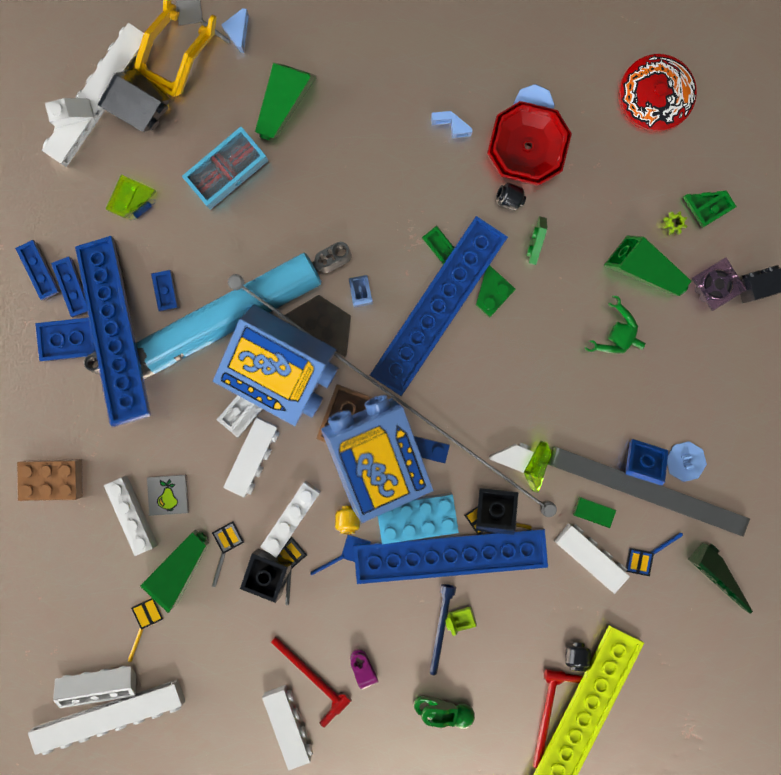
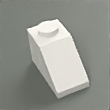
M63 98L45 103L49 121L57 128L94 119L90 99Z
M520 443L519 446L514 444L491 454L489 459L526 474L535 452L530 450L531 446Z

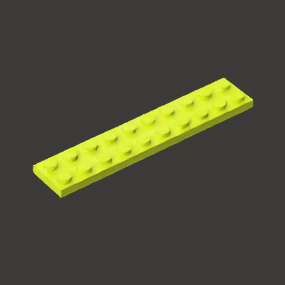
M611 625L608 626L590 662V667L587 668L534 775L579 774L644 645L643 641Z

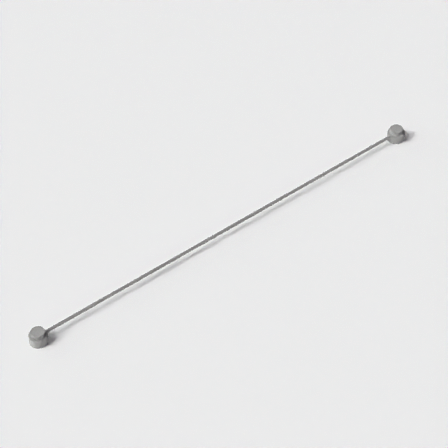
M233 274L229 277L228 285L231 289H244L293 326L309 334L244 286L242 276ZM334 353L341 361L540 504V511L544 516L552 517L556 514L557 508L551 501L540 502L340 355Z

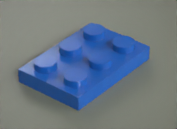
M89 318L35 323L39 361L41 362L87 357L96 351Z

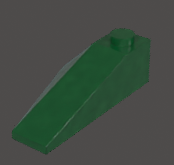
M702 543L688 560L743 610L751 614L753 611L724 559L718 554L720 551L713 544L707 545Z

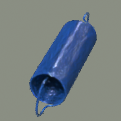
M146 201L132 213L136 217L135 219L148 211L152 204Z

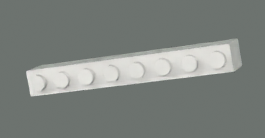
M130 23L126 27H122L115 43L113 42L109 46L105 58L98 62L96 71L88 77L84 89L77 93L76 98L90 99L94 119L58 128L54 127V133L43 144V152L65 167L68 166L104 113L105 109L97 104L114 74L133 69L144 35L142 31Z
M177 679L138 692L136 696L117 699L36 726L28 732L34 754L42 753L46 755L53 752L55 748L60 747L64 749L71 746L73 742L79 741V743L89 740L91 736L97 735V737L107 734L109 730L115 729V731L127 727V724L133 723L136 725L145 721V718L152 717L154 719L160 717L166 711H170V713L176 712L181 709L185 698Z

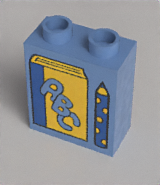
M253 304L239 319L212 382L296 426L303 414L313 418L318 410L323 397L317 395L315 391L319 384L328 388L339 368L330 363L336 349Z
M386 395L369 399L364 404L366 409L354 415L350 411H342L332 415L328 419L330 425L321 428L352 510L362 523L433 491L404 409L393 398L388 399Z

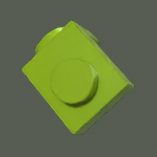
M471 606L449 612L445 621L448 631L451 630L452 636H456L458 631L474 628L477 625Z

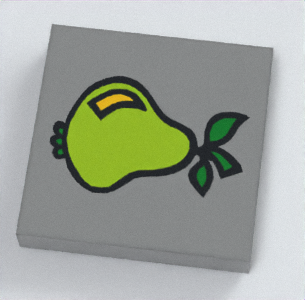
M186 475L147 477L149 516L189 513Z

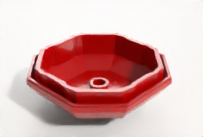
M519 101L497 114L487 154L501 177L539 186L563 171L572 133L558 110ZM529 143L531 149H526L525 144Z

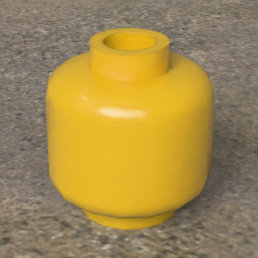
M342 506V510H338L335 513V528L340 531V534H355V531L360 528V520L351 506Z

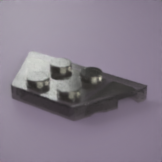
M320 295L285 314L287 318L313 337L335 348L336 352L342 356H347L351 315Z

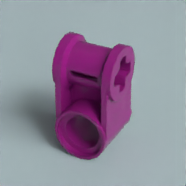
M360 649L353 651L350 663L360 690L378 683L375 670L371 666L365 651ZM356 658L362 660V663L356 661Z

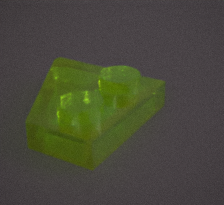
M121 175L106 210L126 218L152 197L156 190Z
M540 441L524 471L531 491L537 493L540 491L544 474L551 458L548 443Z

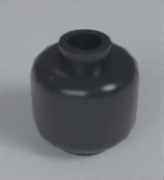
M506 183L504 186L501 185L499 187L496 200H498L500 206L515 211L525 204L526 196H524V189L522 187Z
M573 642V646L566 648L565 663L570 667V670L585 671V668L590 667L591 650L585 647V643Z

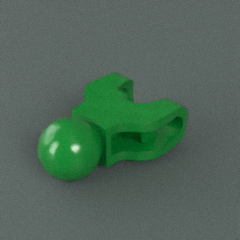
M419 696L414 702V710L428 726L438 728L456 726L464 729L470 727L475 720L473 708L464 703L455 706L454 703L428 696ZM423 702L429 704L422 710L419 707Z

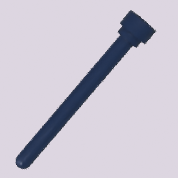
M441 584L440 589L443 599L430 666V674L433 676L438 671L450 599L453 598L456 592V587L449 584Z

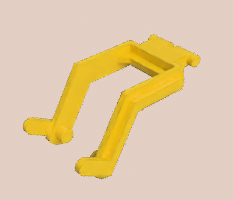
M164 0L163 12L144 32L133 69H137L165 95L175 97L183 93L194 59L215 35L217 16L212 14L208 25L200 26L198 31L200 35L184 53L176 80L171 82L150 71L146 65L154 39L171 20L176 21L179 17L176 5L171 4L172 0Z

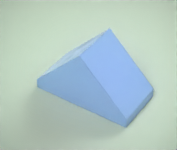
M242 8L221 24L224 32L241 53H244L249 21V13L245 8Z
M368 276L349 278L354 308L373 304Z

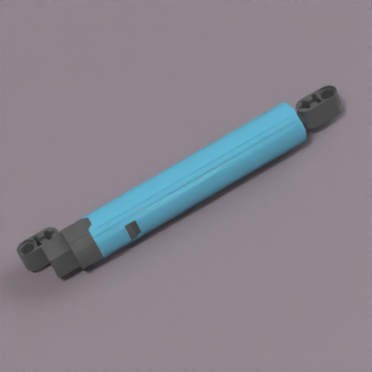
M337 242L316 254L315 261L313 262L303 252L249 281L244 286L277 309L320 286L322 281L318 272L329 273L350 261L352 254L348 245L344 242ZM340 250H346L343 256H338L337 253ZM326 259L327 264L324 265L322 261ZM242 288L240 290H233L195 310L165 328L136 342L143 380L234 332L239 319L253 304L269 313L273 310ZM95 351L85 358L84 366L87 370L100 374L99 366L93 368L94 362L97 361Z

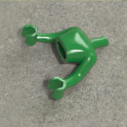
M612 296V298L617 300V304L608 303V305L616 308L628 324L616 322L611 330L608 339L616 346L597 344L595 341L590 340L588 342L592 343L594 347L592 350L585 347V350L588 352L598 350L621 354L625 353L631 345L642 350L646 343L636 338L638 325L634 317L621 304V299L618 296Z

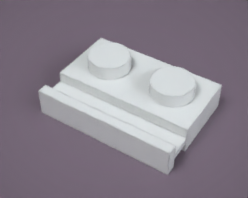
M237 395L217 418V421L239 438L263 409Z

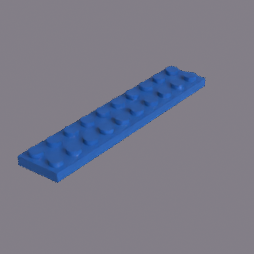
M476 216L371 372V377L398 395H403L508 238L506 235Z
M108 236L76 246L75 249L110 425L115 427L149 417L151 413L114 238Z
M544 528L515 531L514 535L485 533L416 539L382 544L381 542L354 545L357 584L548 568Z

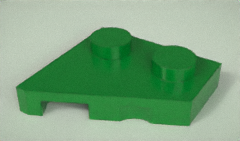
M727 191L687 194L683 196L702 228L737 207Z
M539 216L537 227H534L532 233L533 243L528 246L526 256H529V263L534 265L537 264L547 232V218Z
M489 265L483 277L476 306L490 318L516 289Z

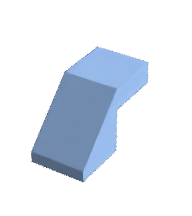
M452 111L434 112L431 114L432 125L451 123L452 138L471 137L472 128Z

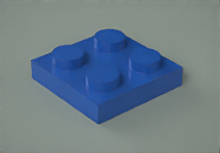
M632 439L629 443L625 474L662 486L666 479L669 450Z

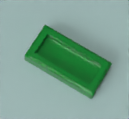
M438 226L422 237L441 263L444 264L454 250V246Z
M579 497L573 515L610 528L616 510Z

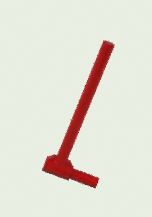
M275 637L271 643L332 700V709L319 722L325 728L336 715H339L348 706L352 699L346 693L337 695L287 646Z
M545 669L544 679L549 683L533 763L534 768L538 767L543 757L556 686L564 681L580 683L583 676Z

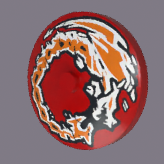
M651 54L635 61L624 74L619 87V102L625 116L635 126L650 132L667 131L681 124L691 113L697 97L696 82L689 68L679 59L666 54Z

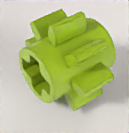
M671 211L669 213L670 218L665 217L663 219L666 222L663 229L669 230V235L673 234L674 231L679 235L682 233L680 228H687V225H685L687 217L683 218L681 211L676 215ZM674 219L676 220V224H678V226L676 227L674 226V222H672Z

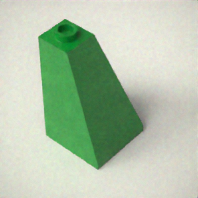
M273 63L255 132L260 134V138L271 140V138H276L315 81L317 75L283 64Z
M627 235L604 264L606 268L671 295L680 296L684 294L688 289V285L692 282L645 237Z
M193 531L140 585L167 613L179 603L209 545L207 536L201 531Z

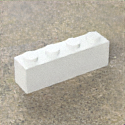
M259 417L255 419L223 488L242 497H246L247 494L251 495L256 485L253 481L255 477L261 475L264 468L261 464L264 459H268L272 451L269 447L272 442H276L280 434L277 431L278 426Z
M124 476L105 484V490L134 556L156 547V540L128 477Z
M305 481L260 547L274 557H277L321 491Z
M568 523L554 541L615 594L630 577L625 573L628 569L619 562L615 564L611 561L613 556L605 549L601 552L597 548L599 544L591 537L586 539L582 535L584 531L576 524L571 526Z
M121 666L118 669H102L99 672H84L81 675H65L62 678H56L53 701L59 708H66L136 696V673L131 666Z
M286 685L264 692L262 699L288 771L310 763L313 750L310 743L307 744L305 737H307L304 726H301L299 723L300 714L297 707L294 708L292 701H294L291 690H288Z

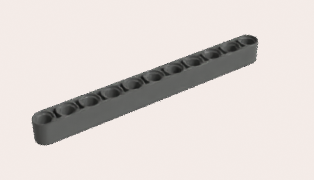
M555 446L548 461V465L743 537L750 518L661 485L626 475L623 471Z

